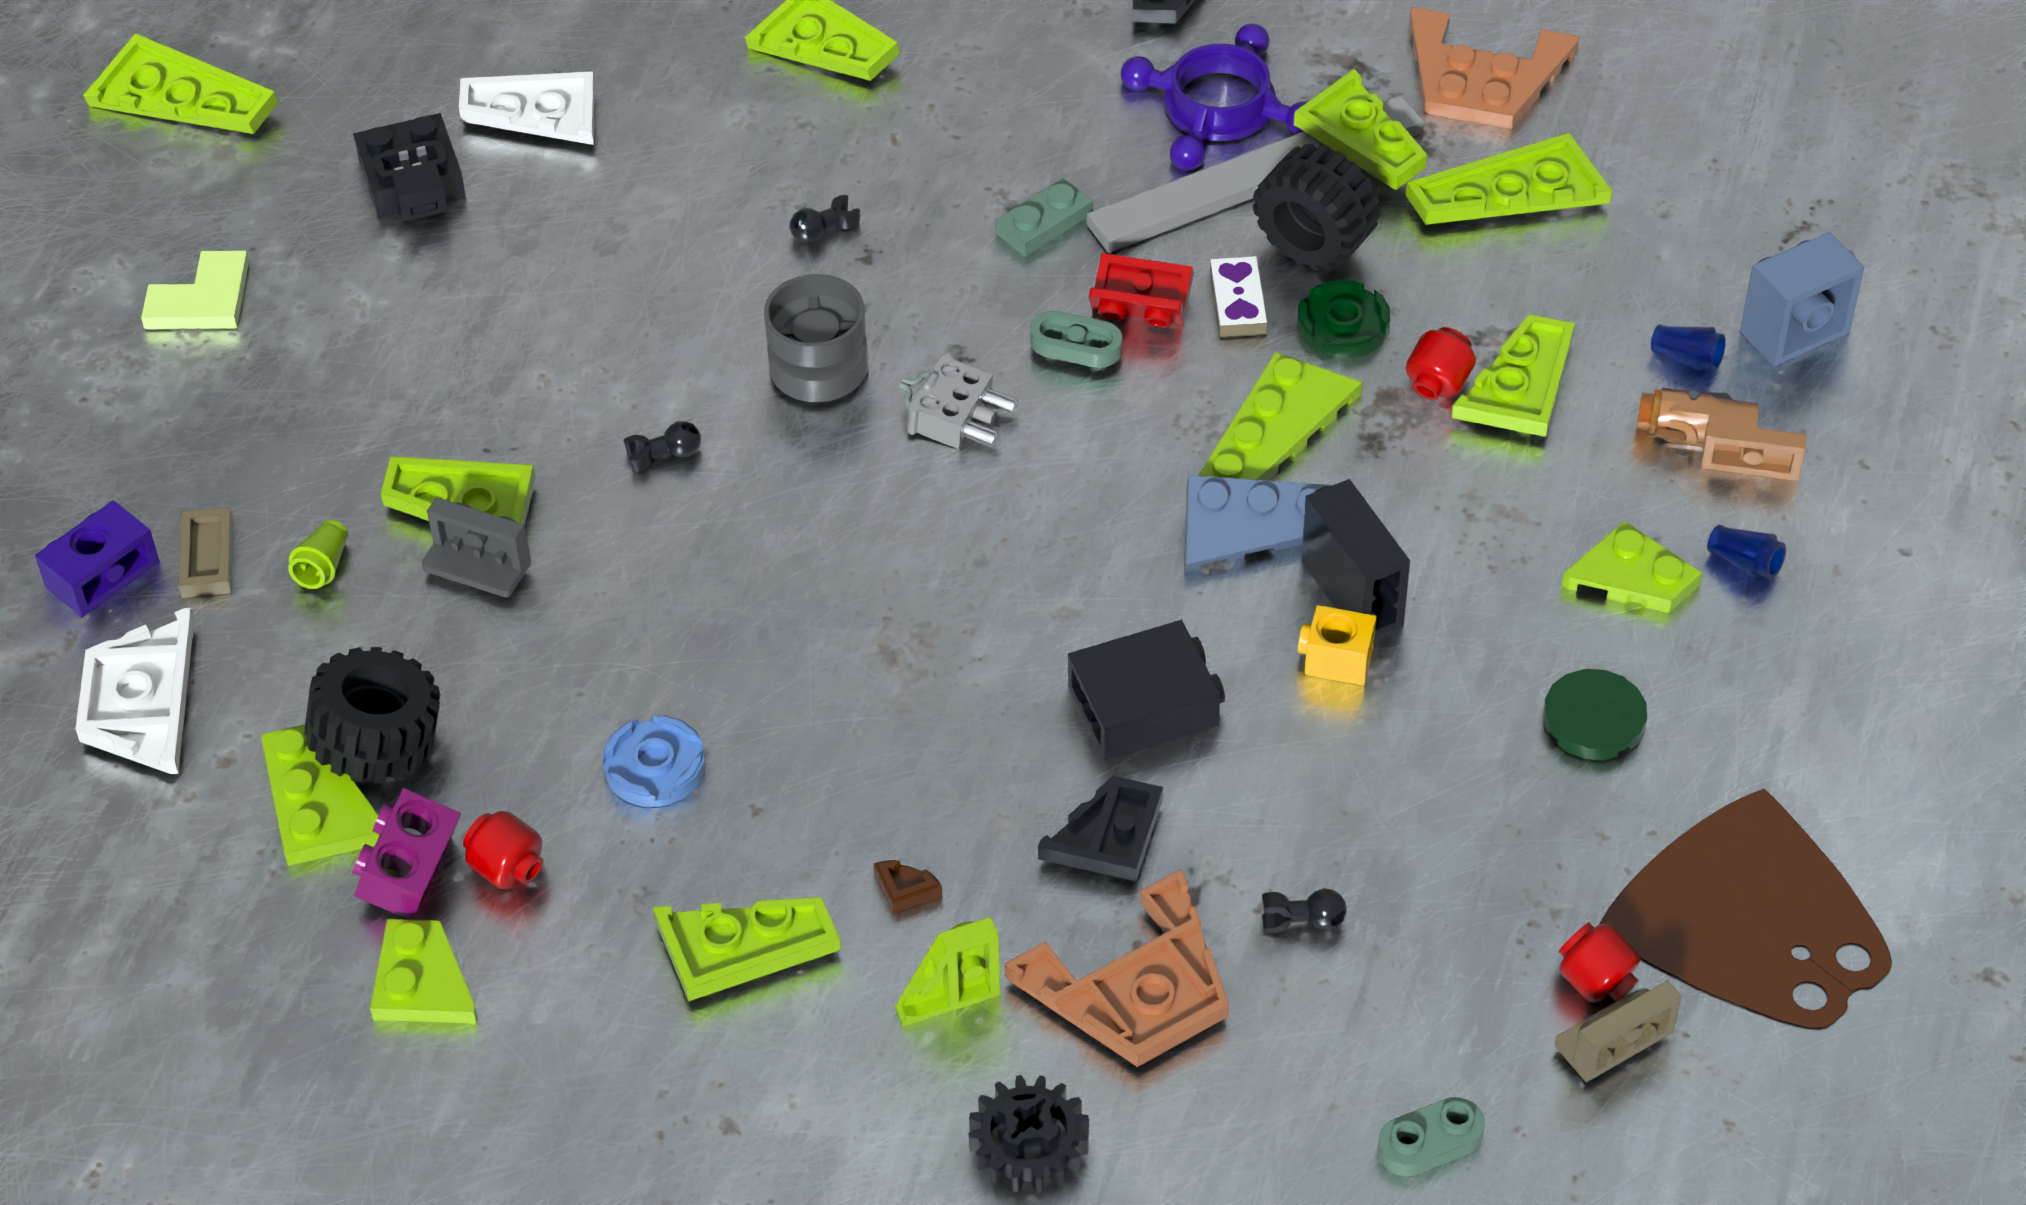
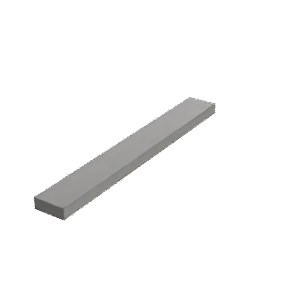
M1402 95L1383 101V110L1391 120L1399 121L1412 137L1423 134L1424 121ZM1301 132L1087 213V226L1105 250L1111 253L1252 199L1258 185L1293 148L1297 146L1301 148L1304 144H1313L1318 148L1319 145L1324 144L1306 132Z

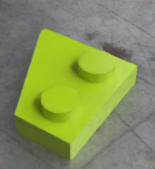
M1623 521L1564 572L1562 586L1567 590L1576 592L1579 584L1608 591L1607 599L1623 603L1635 602L1643 605L1645 608L1670 613L1700 586L1702 572L1626 521Z
M988 917L975 922H962L950 930L938 934L895 1005V1011L902 1027L1001 995L999 935L992 918Z
M387 919L370 1005L373 1020L477 1024L478 1017L475 1004L440 921Z

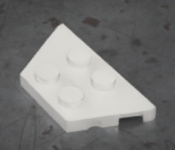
M184 608L174 612L176 621L150 632L145 624L127 632L117 640H107L85 650L75 728L80 742L169 774H178L194 629V618L191 608Z

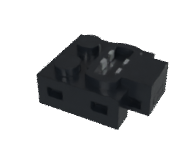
M441 113L353 133L358 160L378 219L400 213L403 222L446 212L448 211L446 202L466 198L462 172Z

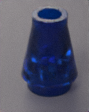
M1658 324L1651 339L1652 352L1663 354L1700 373H1704L1706 370L1716 371L1719 368L1726 346L1725 335L1716 333L1714 327H1682Z
M1720 524L1712 530L1707 544L1708 552L1718 555L1756 581L1762 578L1774 579L1781 570L1786 556V545L1778 541L1775 534L1728 528Z

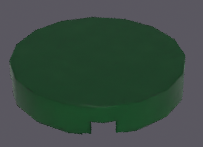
M1334 280L1319 284L1309 290V296L1304 300L1302 298L1298 305L1297 330L1304 343L1321 354L1334 358H1355L1366 355L1381 346L1389 334L1390 307L1385 298L1375 289L1374 294L1365 290L1364 284L1356 281Z
M1582 669L1565 674L1552 684L1545 698L1543 709L1544 726L1548 734L1551 731L1552 735L1558 739L1557 745L1566 752L1584 759L1607 760L1618 757L1619 752L1626 750L1628 747H1630V751L1639 743L1647 722V705L1639 689L1625 677L1600 669Z

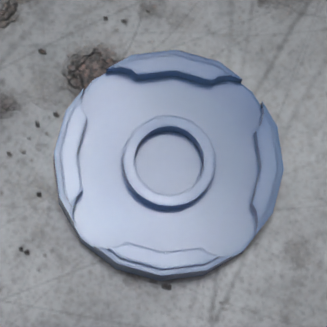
M665 715L651 716L652 721L639 723L638 719L627 722L610 736L603 749L604 777L613 793L625 802L641 807H664L683 800L698 788L705 774L706 756L702 740L695 729L682 720Z

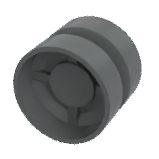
M825 274L798 276L782 283L773 290L765 303L764 320L768 342L769 371L777 388L792 398L806 402L832 401L854 391L862 383L868 371L864 301L858 290L843 279Z

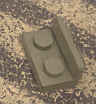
M1668 980L1651 990L1647 988L1636 990L1558 1034L1555 1039V1047L1587 1083L1674 1033L1681 994Z

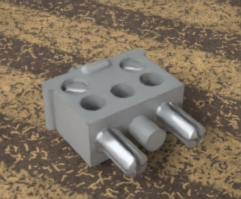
M949 353L941 354L931 371H924L914 379L904 378L900 385V389L906 393L904 404L908 408V433L911 435L918 433L956 449H960L966 437L993 447L998 440V432L977 424L976 421L991 427L996 419L997 411L986 407V405L1012 415L1018 407V399L993 390V374L952 359ZM925 379L920 389L911 401L913 393L910 386L918 385Z

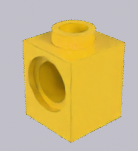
M1317 605L1312 625L1303 623L1298 642V653L1306 654L1305 675L1364 686L1374 649L1377 616Z

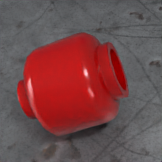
M1449 327L1429 330L1421 335L1405 367L1409 379L1413 382L1412 387L1416 393L1426 399L1437 400L1438 397L1451 398L1461 392L1476 363V356L1471 348L1472 343L1467 336Z
M498 811L492 815L490 813L481 815L470 826L463 840V846L466 848V863L473 871L499 889H510L520 882L523 884L530 883L543 866L544 860L540 857L543 841L540 834L508 811Z
M1590 922L1586 923L1558 951L1563 956L1559 965L1561 975L1590 1003H1599L1608 996L1614 1002H1617L1639 982L1632 974L1640 963L1639 953L1609 924H1600L1594 927Z

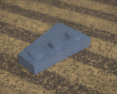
M1189 475L1186 485L1184 573L1201 569L1203 564L1225 559L1227 563L1244 559L1245 554L1271 548L1278 551L1303 545L1306 496L1322 487L1332 485Z

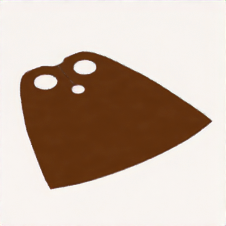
M1765 789L1753 792L1722 807L1668 845L1628 883L1610 905L1599 925H1611L1639 953L1641 959L1691 985L1770 1017L1806 1027L1821 1028L1832 1024L1847 1010V999L1853 991L1861 987L1869 988L1874 986L1888 974L1892 965L1890 951L1880 930L1843 875L1795 819ZM1846 943L1859 944L1869 951L1871 962L1863 970H1848L1837 961L1836 952L1838 948ZM1795 945H1804L1808 947L1811 955L1805 960H1799L1792 955L1791 949ZM1806 981L1821 985L1826 990L1828 996L1826 1004L1816 1010L1804 1009L1794 1001L1792 994L1795 986Z

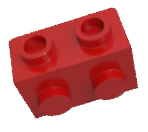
M1101 253L1095 286L1090 288L1088 296L1092 311L1098 312L1097 314L1102 318L1113 321H1122L1125 319V316L1140 318L1146 324L1158 328H1168L1171 326V323L1184 325L1194 270L1192 266Z

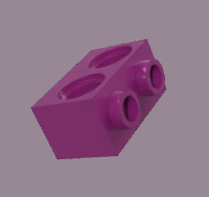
M403 788L395 805L392 806L384 803L372 830V832L380 835L375 846L372 847L364 844L352 871L353 874L360 876L354 896L408 920H414L451 842L461 812ZM405 828L415 829L422 835L410 834ZM384 870H395L402 875V877L391 876L387 874Z

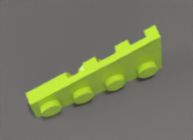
M1570 133L1407 182L1406 197L1426 225L1610 204L1612 189Z

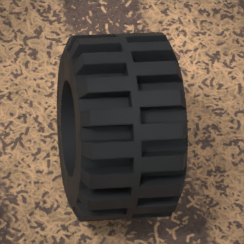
M1304 144L1301 148L1299 146L1293 148L1258 185L1253 195L1255 200L1253 211L1259 217L1257 223L1260 230L1265 231L1267 240L1280 249L1282 255L1286 258L1294 259L1295 263L1305 267L1309 265L1312 270L1321 271L1325 268L1330 271L1336 269L1338 265L1342 266L1378 225L1377 220L1381 214V209L1377 206L1380 201L1378 194L1371 189L1373 184L1370 179L1364 177L1360 172L1361 168L1355 162L1352 164L1348 161L1346 155L1339 151L1334 153L1329 147L1319 145L1316 148L1313 144Z
M358 647L349 649L348 655L337 653L330 657L329 663H322L316 670V676H312L304 732V735L307 736L306 744L309 751L316 752L315 759L322 766L331 765L332 773L340 777L344 773L351 775V780L362 782L363 778L373 779L374 783H385L387 777L398 780L406 777L407 770L415 772L422 767L423 760H428L432 752V745L434 744L440 707L439 686L434 685L435 678L430 671H421L422 664L414 658L406 660L403 658L404 653L395 650L387 653L383 652L380 647H371L370 651H362Z

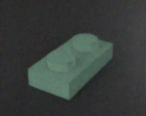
M1061 178L996 219L995 234L1024 257H1027L1085 220L1087 213L1093 211V200L1066 179Z

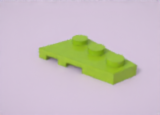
M1355 68L1295 111L1294 125L1335 152L1339 151L1346 155V159L1352 163L1355 162L1360 168L1395 190L1426 168V152L1399 121L1390 119L1383 110L1382 100L1376 93L1369 94L1363 87L1362 77Z
M1528 314L1502 345L1499 356L1488 369L1483 368L1475 378V383L1466 396L1461 395L1453 404L1452 418L1546 437L1573 340L1575 323Z
M390 456L381 489V497L384 506L429 521L427 510L434 499L438 497L454 503H464L473 509L499 517H509L525 525L536 476L534 465Z
M305 724L261 734L284 854L288 866L363 848L364 844L375 846L380 836L372 832L378 814L355 782L351 780L350 775L344 773L340 777L332 773L331 765L322 766L315 759L316 752L309 751L306 744L307 736L304 735Z
M822 897L760 900L752 907L722 909L721 903L701 904V910L672 912V906L653 907L654 920L688 1002L841 950L840 937Z

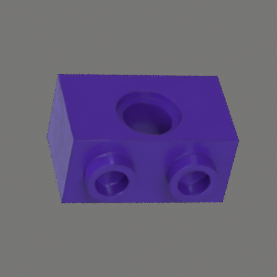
M114 500L97 512L90 514L80 524L35 554L45 587L80 617H84L160 562L151 530Z

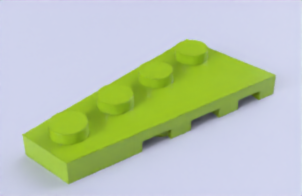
M136 33L83 94L90 107L254 134L279 103L273 90Z
M1275 352L1198 476L1269 481L1278 473L1279 465L1288 456L1293 455L1295 457L1307 446V439L1320 427L1325 429L1337 418V411L1347 402L1352 404L1362 395L1363 382Z

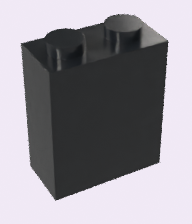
M1350 479L1332 486L1322 487L1314 493L1307 495L1305 499L1301 561L1330 602L1337 609L1377 616L1375 637L1403 626L1410 559Z
M1182 619L1068 653V686L1104 760L1219 726L1220 704L1225 702L1222 682L1216 673L1210 675L1205 665L1206 657L1202 643L1197 636L1191 638Z

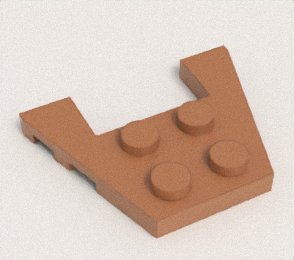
M1412 7L1410 11L1409 25L1410 31L1413 33L1414 56L1417 58L1418 80L1425 114L1512 129L1540 97V91L1549 80L1554 81L1561 73L1563 63L1568 58L1573 59L1578 51L1580 36L1542 29L1540 30L1532 59L1516 57L1510 53L1476 50L1466 45L1444 44L1449 29L1450 13Z
M1181 870L1140 891V904L1164 932L1161 936L1079 980L1072 976L1045 941L1006 962L1005 976L1011 983L1137 1067L1227 1018L1229 1003L1210 948L1207 949L1200 928L1201 921L1196 907L1192 905L1188 893V883Z

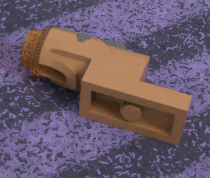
M1662 388V390L1654 389V394L1643 392L1641 394L1636 431L1648 432V437L1661 438L1671 443L1703 447L1702 469L1799 481L1807 434L1757 428L1759 403L1733 400L1728 393Z

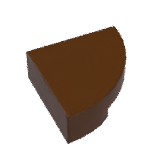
M897 860L873 863L874 875L893 914L943 897L942 885L926 869L921 871L913 867L904 866Z

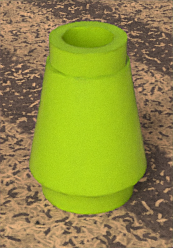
M325 520L321 526L291 551L288 571L297 584L308 589H318L333 580L346 540L348 539V531L343 524L336 520Z

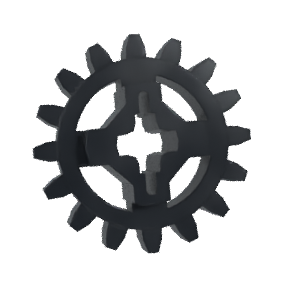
M1019 1075L1016 1076L1015 1088L1008 1089L1000 1081L995 1083L994 1099L989 1096L980 1095L978 1098L979 1112H971L969 1116L970 1152H975L978 1170L991 1167L992 1183L996 1185L1005 1177L1012 1179V1191L1019 1192L1023 1182H1032L1034 1190L1038 1193L1042 1192L1044 1179L1050 1178L1058 1186L1064 1184V1168L1076 1173L1080 1170V1155H1086L1089 1151V1117L1082 1114V1100L1079 1097L1066 1100L1065 1084L1060 1083L1053 1090H1049L1046 1088L1045 1076H1039L1034 1086H1027L1023 1076ZM1058 1120L1065 1128V1138L1060 1135V1127L1055 1124ZM993 1129L998 1132V1140L1002 1142L1000 1147L993 1140Z

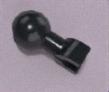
M840 195L833 199L829 209L818 212L812 208H801L793 214L789 228L791 234L803 244L814 243L822 237L827 228L836 226L841 229H853L859 226L860 209L856 208L848 211L849 197L848 195Z
M676 421L667 428L663 436L649 440L642 435H631L623 441L627 454L631 455L629 461L634 473H638L651 467L655 460L654 458L666 454H671L678 458H689L700 448L701 433L693 423Z
M1327 888L1313 892L1307 900L1289 901L1285 895L1279 892L1262 894L1265 912L1262 914V922L1265 933H1279L1287 929L1291 922L1309 921L1317 929L1328 931L1338 927L1344 921L1347 912L1346 902L1342 895L1335 890Z

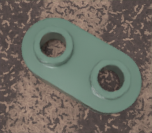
M1061 311L1043 312L1037 315L1031 322V346L1036 353L1044 357L1102 368L1116 363L1122 355V333L1117 326L1110 322Z
M1450 1097L1397 1117L1386 1123L1380 1131L1378 1158L1389 1172L1398 1176L1411 1177L1469 1155L1477 1150L1482 1142L1485 1126L1484 1115L1473 1102L1460 1097ZM1448 1119H1460L1465 1123L1457 1125L1451 1123ZM1403 1137L1412 1138L1415 1141V1143L1403 1144L1398 1139Z

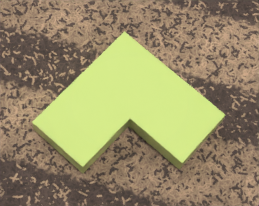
M201 251L194 284H148L141 316L144 329L237 328L249 267L247 251Z

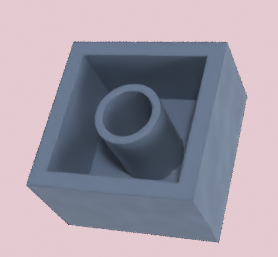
M1831 232L1812 240L1802 241L1796 247L1773 257L1763 258L1757 264L1752 265L1740 333L1773 367L1849 334L1864 266Z

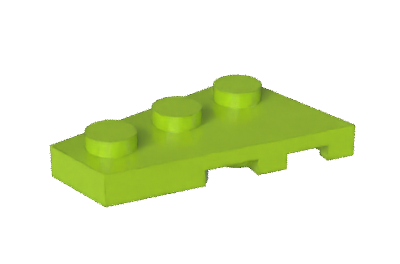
M786 0L745 36L748 49L869 81L900 55L897 41L832 0Z

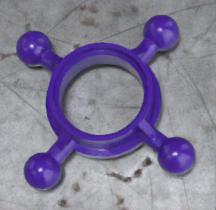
M1250 23L1242 26L1236 33L1235 45L1208 44L1192 49L1164 71L1156 70L1152 62L1142 56L1131 57L1123 64L1120 73L1123 84L1132 91H1144L1149 87L1165 90V109L1167 115L1179 129L1188 134L1177 138L1171 145L1170 159L1176 168L1182 171H1193L1199 168L1205 159L1206 152L1203 145L1205 140L1230 141L1241 139L1261 130L1270 119L1287 124L1288 129L1294 135L1304 132L1294 125V114L1307 101H1300L1292 106L1282 104L1276 97L1274 86L1270 81L1269 69L1263 59L1260 58L1267 51L1270 43L1269 35L1261 25ZM1212 73H1227L1248 80L1259 93L1254 98L1239 105L1214 107L1190 99L1183 93V89L1189 82L1199 76Z

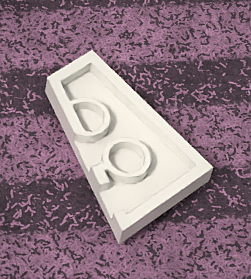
M593 71L460 78L459 112L461 122L594 145L595 82Z

